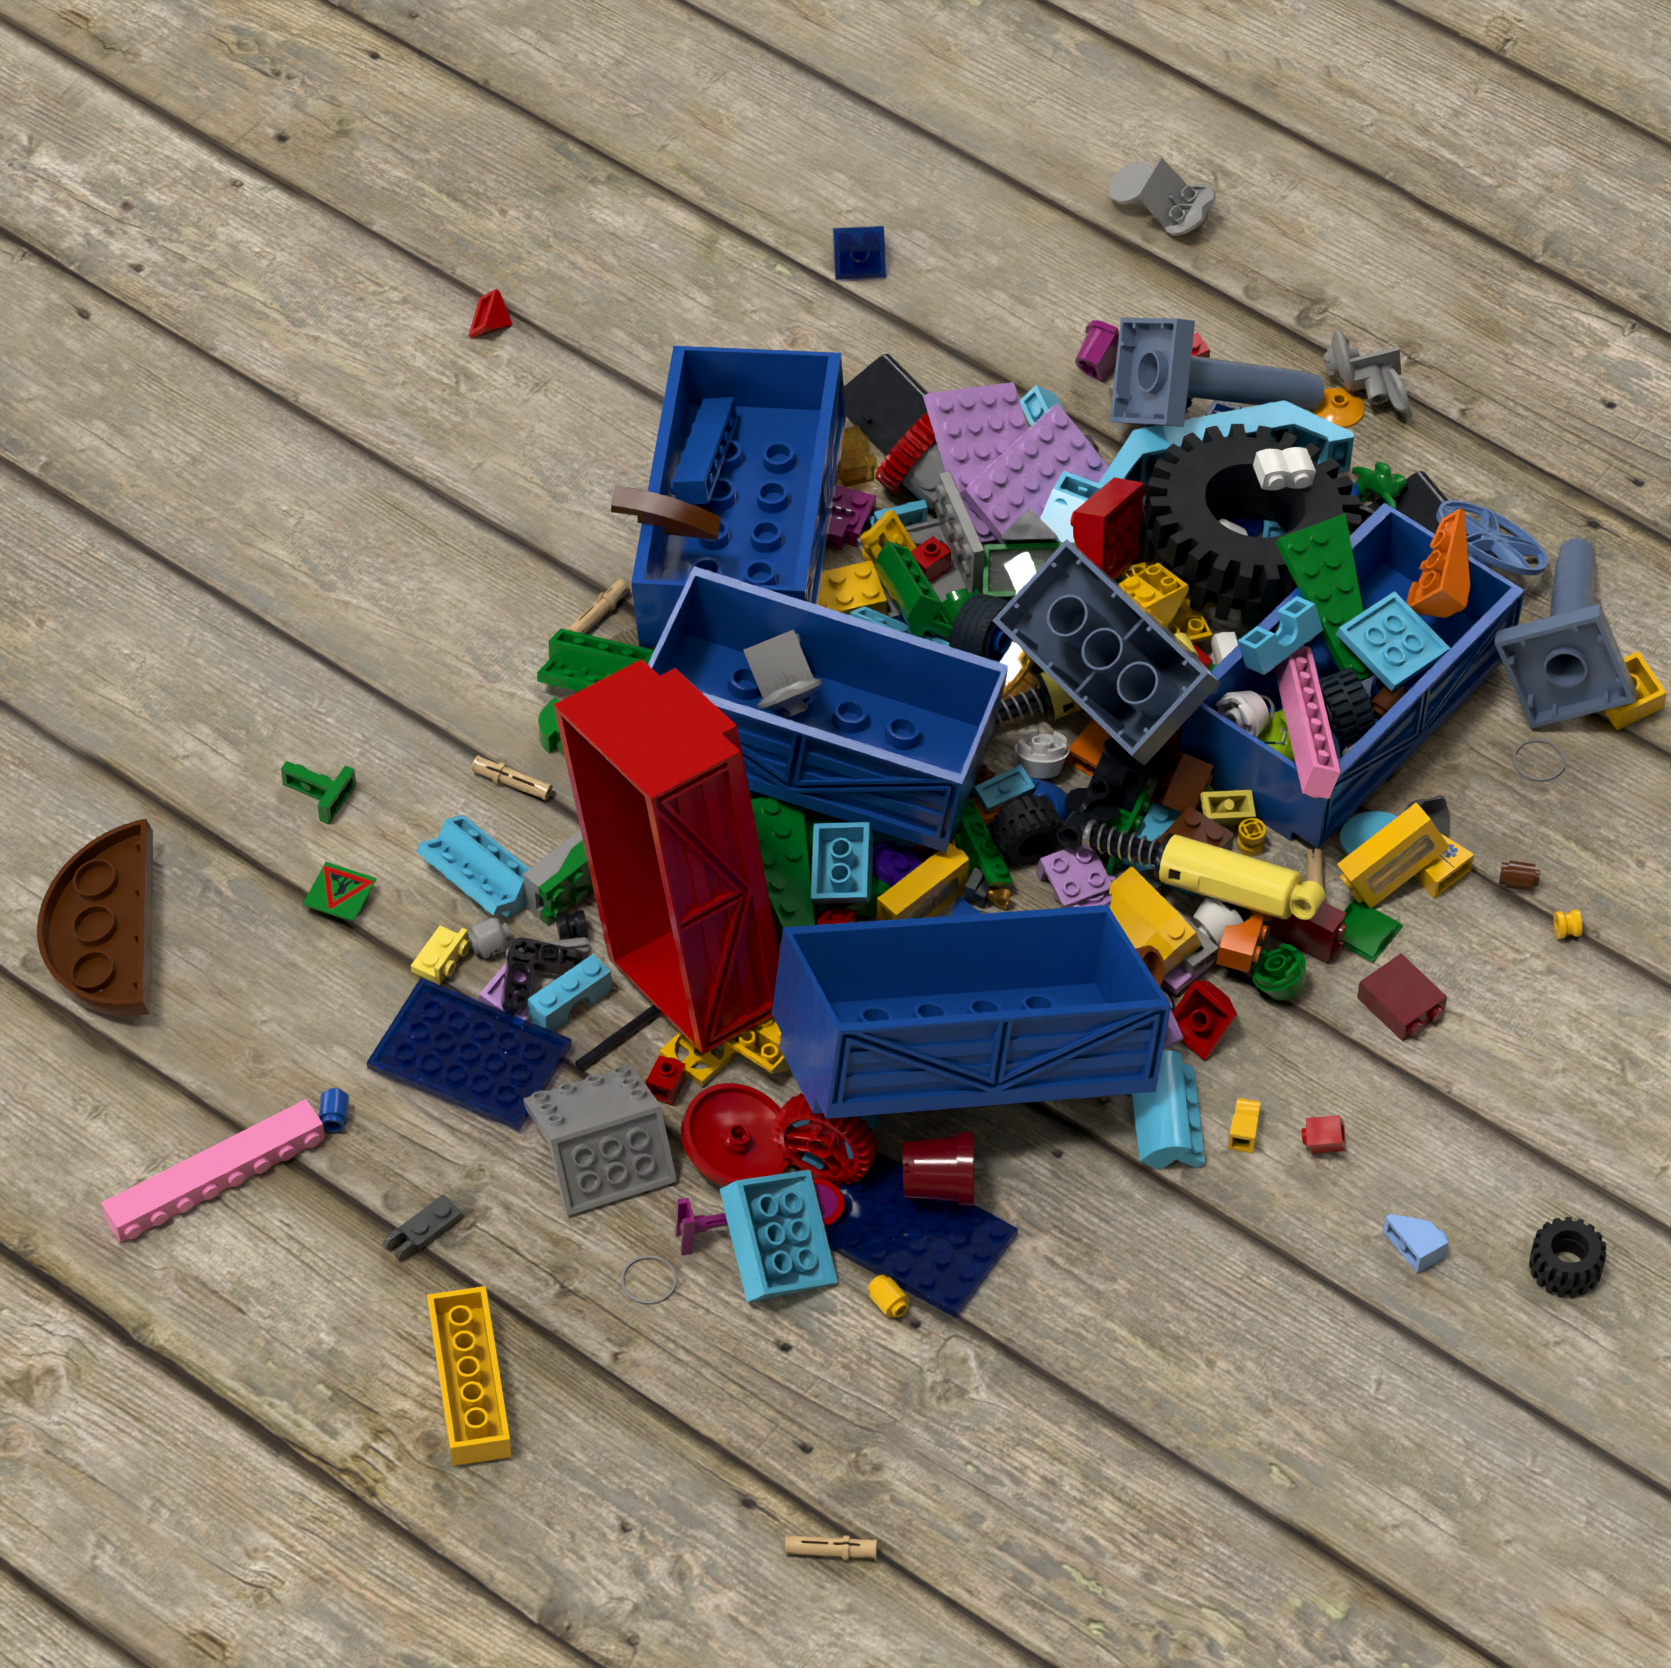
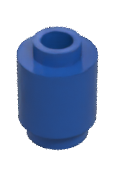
M330 1088L320 1096L319 1119L323 1123L324 1130L331 1133L342 1131L348 1121L349 1096L339 1088Z

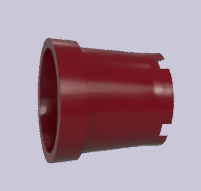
M973 1131L959 1132L955 1137L903 1141L904 1198L958 1202V1206L974 1207Z

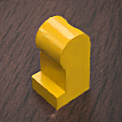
M1237 1098L1235 1114H1233L1229 1134V1150L1253 1154L1261 1101ZM1234 1138L1245 1139L1250 1141L1248 1143L1241 1144L1238 1143Z

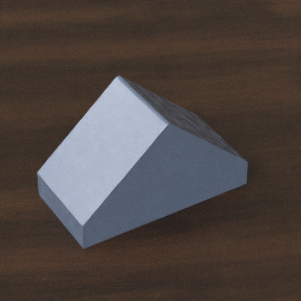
M1067 539L992 620L1132 757L1143 765H1146L1220 684L1215 676L1179 638Z

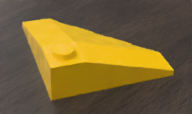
M1132 866L1110 883L1111 911L1135 948L1151 945L1159 951L1165 964L1164 976L1182 962L1185 956L1194 952L1202 945L1194 929Z

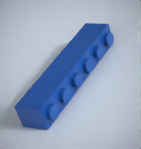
M734 397L703 399L700 409H697L695 423L691 424V434L686 438L685 450L681 452L680 464L676 465V475L674 479H671L670 483L671 493L676 496V499L689 504H709L738 422Z

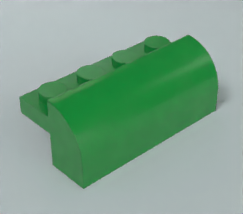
M886 541L876 559V573L910 630L915 636L922 638L925 631L933 636L939 634L948 638L951 634L952 626L940 608L943 603L911 551L906 547Z
M560 628L549 640V660L537 672V682L579 692L641 659L648 664L654 650Z

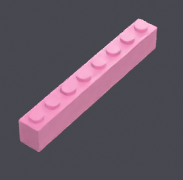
M1301 646L1291 656L1275 666L1274 670L1302 793L1313 798L1322 797L1329 799L1340 775V768L1311 647Z
M305 1099L101 1202L104 1219L120 1243L128 1239H134L142 1232L154 1226L162 1225L167 1219L179 1213H185L193 1206L205 1200L215 1198L220 1192L230 1187L239 1186L244 1180L256 1174L266 1172L273 1165L281 1161L290 1160L295 1154L307 1148L317 1146L321 1141L325 1140L323 1123Z

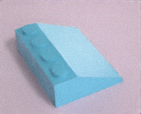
M810 1170L737 1180L719 1189L747 1303L773 1299L838 1283Z

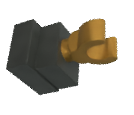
M974 868L965 885L963 899L970 905H975L984 909L988 899H990L996 906L1006 910L1011 902L1009 898L1012 892L1004 888L993 889V886L988 884L982 870Z

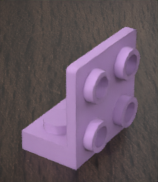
M1082 845L1075 849L1066 848L1040 858L1035 871L1040 881L1049 879L1062 907L1073 905L1110 890L1111 881L1096 851L1084 849Z

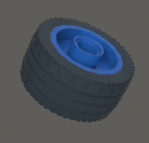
M981 593L971 596L960 608L954 620L949 647L997 661L1010 667L1018 653L1019 646L992 621L1009 601Z

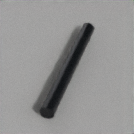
M653 1004L575 1061L577 1068L581 1071L662 1012Z

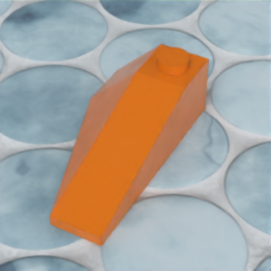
M1462 508L1442 518L1430 543L1433 551L1427 560L1422 561L1419 567L1423 571L1418 583L1413 582L1409 589L1406 603L1418 615L1447 618L1456 612H1461L1468 604L1470 577L1465 511Z

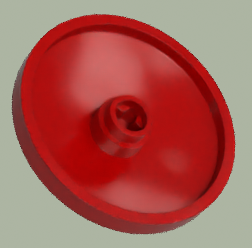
M722 1083L710 1086L694 1097L683 1115L681 1139L686 1154L703 1175L722 1186H727L737 1180L782 1174L791 1159L783 1157L785 1151L778 1150L779 1143L774 1141L773 1123L781 1108L766 1094L750 1086L737 1083Z

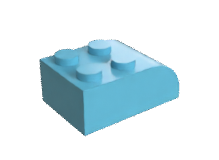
M870 822L814 824L811 879L812 904L870 902L874 842Z

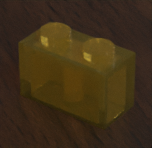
M859 425L844 429L838 474L844 487L874 481V470L878 468L875 454H870L868 437L867 435H862Z

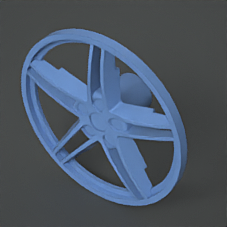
M1448 500L1439 506L1436 512L1439 524L1442 518L1460 508L1466 512L1480 515V521L1478 522L1465 514L1466 533L1469 534L1467 536V550L1469 551V556L1488 568L1494 565L1517 574L1538 575L1548 565V556L1542 546L1530 534L1507 518L1487 508L1465 501ZM1499 525L1508 529L1516 536L1501 534ZM1526 554L1537 557L1538 565L1536 567H1530L1524 559Z

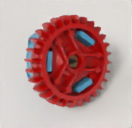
M800 1093L797 1097L792 1096L790 1100L786 1101L773 1123L774 1141L779 1143L778 1150L785 1151L783 1157L792 1160L791 1165L796 1164L800 1167V1171L810 1170L812 1176L832 1183L836 1181L839 1186H842L844 1182L849 1185L853 1181L858 1182L868 1172L877 1155L878 1146L875 1144L877 1138L872 1136L879 1124L878 1115L826 1119L823 1113L813 1114L804 1094Z

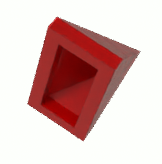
M498 289L479 298L468 334L470 338L513 325Z

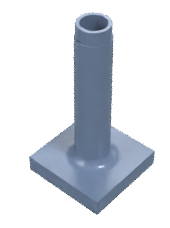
M1121 317L1110 422L1184 427L1187 397L1252 405H1263L1269 402L1285 400L1307 410L1316 409L1322 401L1324 384L1321 377L1317 374L1191 356L1194 320Z
M1570 539L1560 546L1555 566L1550 616L1496 631L1495 646L1531 728L1636 702V687L1601 604L1593 605L1596 553L1592 544L1583 539Z

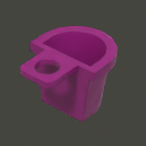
M1092 320L1085 328L1086 337L1075 359V363L1085 374L1103 382L1116 366L1119 330L1108 323Z

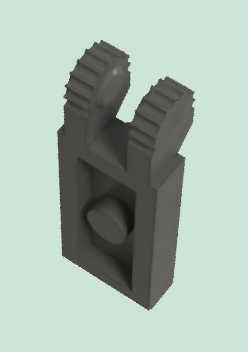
M442 1194L401 1225L399 1229H395L391 1234H388L383 1241V1246L387 1249H392L406 1239L407 1241L396 1250L394 1255L399 1261H402L414 1252L422 1250L463 1218L462 1211Z

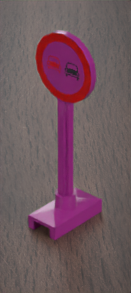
M812 1178L824 1228L833 1226L843 1214L844 1196L840 1189L832 1182L821 1178ZM689 1198L677 1200L676 1236L681 1235V1256L693 1254L694 1234L707 1232V1229L728 1226L725 1213L711 1216H694Z

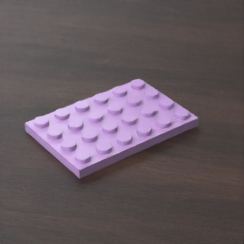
M1014 382L932 392L923 396L945 472H950L959 494L1028 429ZM960 494L981 544L999 542Z
M1057 403L965 487L960 494L1001 544H1005L1002 541V534L1028 508L1041 518L1051 492L1063 471L1099 483L1109 466Z

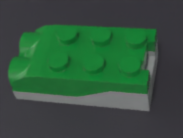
M581 829L523 874L525 907L548 926L556 920V914H566L571 907L583 902L587 895L594 890Z

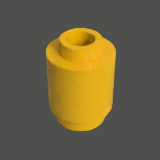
M879 1275L870 1282L867 1288L870 1293L869 1297L887 1318H898L908 1310L910 1299L892 1278Z

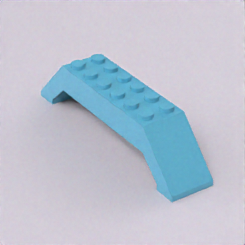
M1285 400L1269 402L1253 407L1193 417L1185 420L1184 427L1157 425L1133 430L1099 481V484L1105 485L1115 477L1142 482L1144 487L1149 486L1157 460L1164 459L1165 451L1170 445L1175 444L1181 448L1183 437L1192 432L1203 440L1205 429L1211 426H1218L1224 438L1228 437L1231 424H1244L1246 436L1255 438L1258 426L1270 427L1269 441L1280 443L1285 432L1297 436L1295 447L1305 448L1308 444L1312 443L1321 449L1318 464L1333 458L1340 465L1338 473L1350 471L1354 435L1351 431Z

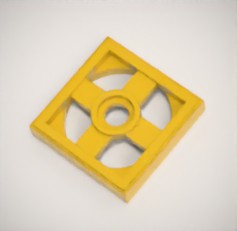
M681 1032L675 1035L659 1051L661 1056L678 1059L675 1049L680 1045L687 1050L688 1056L682 1061V1063L686 1064V1076L701 1087L739 1053L725 1042L722 1044L724 1054L721 1059L711 1054V1051L703 1056H697L694 1053L697 1048ZM703 1063L709 1066V1068L705 1069L693 1068L696 1064Z

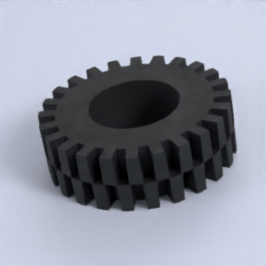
M1231 424L1228 437L1224 438L1218 426H1211L1205 429L1203 440L1193 432L1183 437L1181 448L1172 444L1166 449L1164 459L1157 460L1152 477L1150 478L1142 513L1140 542H1144L1142 556L1145 562L1154 561L1153 565L1156 563L1161 564L1188 584L1189 590L1192 592L1189 607L1200 612L1210 601L1217 604L1214 618L1227 621L1230 609L1232 608L1241 610L1242 624L1254 625L1258 611H1264L1267 617L1297 588L1275 543L1280 537L1345 513L1350 536L1360 527L1361 515H1358L1360 499L1358 495H1351L1353 488L1349 476L1337 478L1340 465L1333 458L1318 464L1321 449L1312 443L1305 447L1316 470L1311 486L1302 489L1285 487L1279 490H1265L1261 488L1253 468L1256 452L1264 449H1279L1282 451L1295 447L1297 436L1285 432L1280 443L1269 441L1270 427L1258 426L1255 438L1246 436L1244 424ZM1228 510L1254 512L1277 522L1286 533L1267 538L1243 535L1221 524L1213 514Z

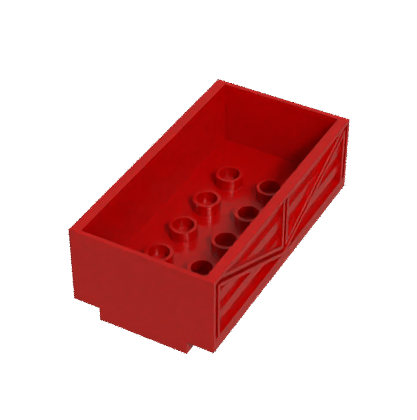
M642 659L553 704L609 960L702 1054L713 1050L773 1017L771 1013L780 952L737 725L676 668L659 676Z

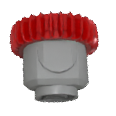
M928 412L917 420L891 449L885 460L881 462L876 472V479L892 493H897L906 487L919 500H925L930 510H935V503L938 502L936 486L939 485V474L945 473V469Z

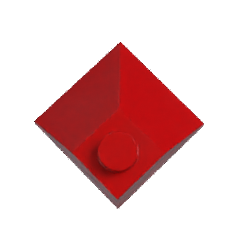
M1193 981L1172 1012L1183 1035L1181 1041L1203 1060L1208 1059L1237 1016L1230 998L1210 981Z

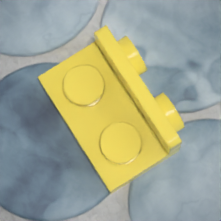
M439 926L411 964V972L441 985L446 977H450L453 974L460 957H464L469 951L468 930L462 928L459 933H456L443 926Z

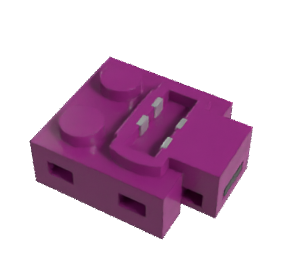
M836 485L827 543L828 547L842 550L845 542L847 545L858 547L857 538H860L866 532L869 526V518L874 515L876 510L875 495Z

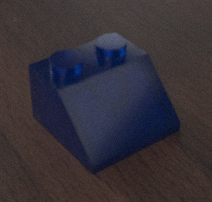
M883 225L831 227L835 280L886 277Z

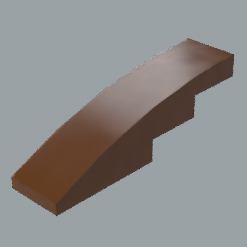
M615 485L611 504L612 513L638 516L637 523L664 526V534L718 540L720 516L669 496Z

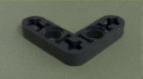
M528 938L515 939L509 948L501 998L503 1010L510 1015H519L524 1012L528 1004L527 999L530 996L533 969L562 976L575 966L573 960H577L579 964L589 956L584 951ZM519 948L524 949L525 956L520 955ZM534 951H538L536 958L533 959ZM542 954H553L556 958V962H545L542 958ZM563 957H565L564 965H560ZM513 971H520L525 975L526 980L523 982L515 981L511 973ZM515 991H519L517 995L518 1005H514L511 999Z

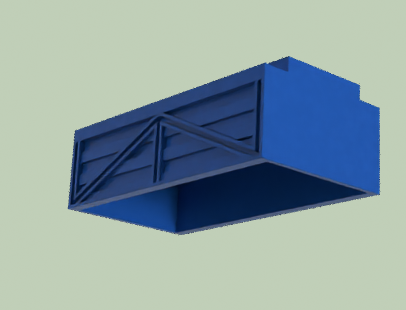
M673 346L648 491L676 499V496L671 493V479H674L676 475V465L680 464L681 452L685 450L686 438L691 434V424L695 423L696 411L700 409L703 399L734 397L738 422L709 504H692L721 517L718 540L664 534V526L641 525L631 581L639 647L656 648L694 566L818 605L846 422L841 353Z
M1383 503L1350 536L1363 612L1394 591L1406 602L1412 583H1418L1423 572L1419 569L1422 561L1427 560L1433 551L1430 543L1435 534L1386 503ZM1468 555L1470 590L1466 608L1447 618L1419 615L1450 647V650L1440 660L1402 684L1408 692L1380 720L1375 719L1376 724L1363 737L1351 741L1353 744L1356 741L1358 742L1344 756H1342V753L1350 742L1343 744L1338 740L1341 759L1338 761L1340 775L1329 799L1322 797L1313 798L1302 793L1296 763L1218 713V706L1215 705L1221 700L1223 695L1228 692L1253 691L1258 695L1267 696L1274 703L1275 712L1283 709L1274 668L1265 675L1247 668L1239 644L1211 671L1220 684L1182 724L1179 752L1213 765L1211 771L1214 772L1210 786L1215 792L1252 790L1256 814L1254 818L1261 820L1266 826L1289 841L1298 835L1316 848H1319L1502 663V659L1495 646L1496 631L1519 624L1525 590ZM1298 587L1258 626L1274 633V629L1280 623L1277 611L1296 596L1303 598ZM1321 632L1308 642V647H1311L1318 679L1320 680L1340 672V669ZM1375 674L1371 678L1361 681L1370 702L1385 685ZM1263 699L1270 714L1271 704L1269 701Z
M695 566L648 663L659 676L676 668L737 725L749 790L848 822H870L871 829L942 852H946L950 841H953L982 768L984 755L994 732L1009 670V665ZM794 629L795 634H799L801 638L799 644L813 678L821 679L822 685L813 695L803 699L804 704L807 703L809 709L785 718L784 712L786 711L784 708L775 711L758 710L757 704L763 697L743 650Z
M1098 905L783 927L771 1014L781 1031L779 1048L813 1114L823 1113L826 1119L1156 1092L1171 1005L1109 906Z

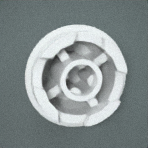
M1253 691L1228 692L1215 705L1218 706L1219 714L1256 738L1269 721V712L1264 700Z
M1032 729L1021 733V739L1015 746V752L1019 764H1022L1028 776L1044 779L1055 777L1060 773L1069 754V748L1066 745L1067 739L1063 734L1053 731V735L1039 734V729Z
M1211 897L1205 898L1192 917V922L1219 947L1225 927L1241 924L1243 920L1235 909L1231 910L1222 903L1223 901Z

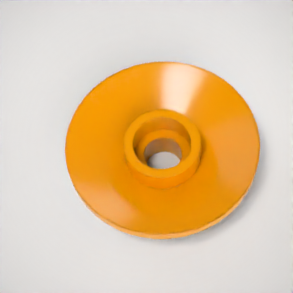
M1329 388L1324 390L1322 401L1313 410V414L1343 428H1349L1356 425L1362 419L1364 403L1356 393H1350L1345 388Z

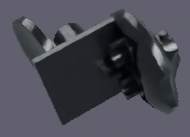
M1109 737L1103 743V753L1088 788L1071 790L1065 798V807L1068 813L1073 811L1086 813L1091 820L1097 821L1098 826H1101L1103 823L1106 825L1112 824L1119 815V808L1132 812L1148 778L1164 775L1168 769L1167 761L1157 751L1146 765H1143L1132 757L1113 737Z

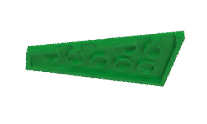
M1346 513L1280 537L1275 543L1303 598L1315 603L1323 627L1321 634L1340 671L1351 668L1357 674L1360 681L1371 678L1374 673L1336 635L1339 627L1363 612Z
M770 796L751 799L772 915L782 937L783 927L815 925L811 901V881L803 807Z

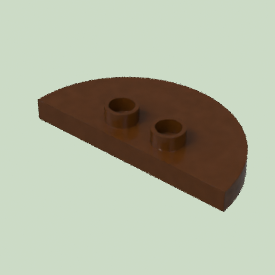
M147 819L133 821L116 827L81 848L68 860L53 879L44 896L38 915L37 941L39 951L57 985L75 1002L96 1012L108 1015L140 1016L150 1014L153 830Z

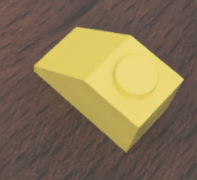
M1252 790L1200 793L1203 814L1221 826L1239 825L1244 819L1256 817Z

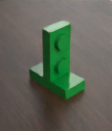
M286 761L281 767L283 785L320 800L317 804L319 821L328 825L356 787L355 769L346 765L334 781L326 775H319L307 770L300 764L295 765Z

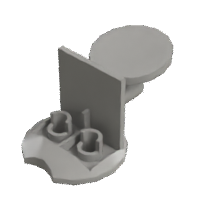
M1159 157L1153 168L1145 162H1134L1126 165L1116 173L1109 185V195L1116 203L1122 205L1137 201L1138 204L1145 206L1162 223L1168 234L1174 236L1183 235L1191 230L1202 227L1208 219L1209 209L1216 201V193L1210 185H1187L1162 157Z
M1334 330L1331 346L1323 355L1328 376L1338 374L1340 382L1350 393L1365 389L1369 403L1372 405L1382 404L1390 399L1395 410L1401 412L1405 418L1411 417L1412 411L1409 399L1398 376L1402 375L1399 346L1360 356L1358 347L1350 349L1349 341L1340 330Z
M794 629L743 650L763 697L757 704L758 710L775 711L784 708L786 711L784 712L785 718L809 709L808 704H804L803 699L813 695L822 685L821 679L813 678L799 644L801 638L799 634H795Z

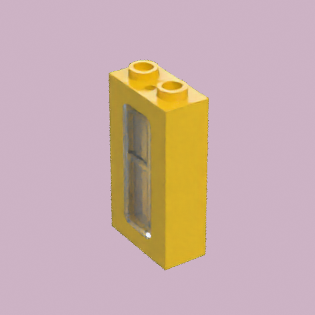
M1415 803L1341 860L1337 866L1343 874L1339 877L1357 902L1361 903L1364 901L1371 909L1450 847L1432 820Z
M951 843L946 852L938 851L877 898L876 921L926 918L938 915L956 901L958 896L961 897L964 894L969 872V858L963 850L957 849Z

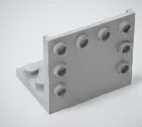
M950 472L939 474V485L936 486L938 502L935 503L937 519L905 526L907 532L926 533V536H930V533L940 534L941 542H944L950 548L951 568L930 582L941 602L947 600L945 594L959 589L967 588L968 593H974L976 589H979L982 594L984 549ZM857 538V546L862 556V541L860 538ZM879 578L887 599V616L896 619L900 617L901 613Z
M632 1065L618 1066L611 1072L601 1075L593 1074L585 1080L575 1083H563L556 1089L538 1091L530 1097L523 1098L525 1109L550 1145L562 1203L567 1216L677 1182L661 1105Z

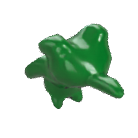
M1383 462L1375 463L1374 471L1365 467H1354L1352 469V473L1358 477L1355 484L1360 490L1361 503H1365L1370 495H1376L1389 506L1396 509L1394 498L1398 497L1402 489L1407 485L1404 476L1401 474H1391L1390 466Z

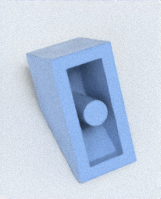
M1389 1214L1385 1217L1383 1233L1417 1274L1446 1258L1448 1238L1431 1221Z

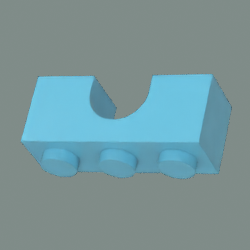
M1296 596L1277 611L1280 625L1276 633L1256 626L1239 639L1238 644L1245 666L1265 675L1320 633L1323 627L1315 603Z
M592 954L527 999L529 1019L548 1036L569 1021V1011L577 1001L583 998L591 1006L612 991L611 970Z

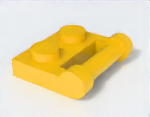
M894 510L886 511L870 530L860 536L861 541L869 547L875 559H877L882 549L877 542L878 537L883 545H885L886 541H890L906 547L910 551L916 548Z

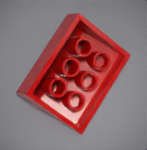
M1115 477L1073 511L1070 524L1073 527V539L1077 548L1113 580L1139 558L1144 483Z

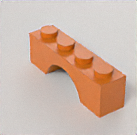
M1248 909L1251 917L1247 921L1225 927L1216 964L1249 973L1252 962H1258L1262 947L1257 945L1259 941L1264 942L1268 925H1264L1265 919L1271 920L1272 916Z

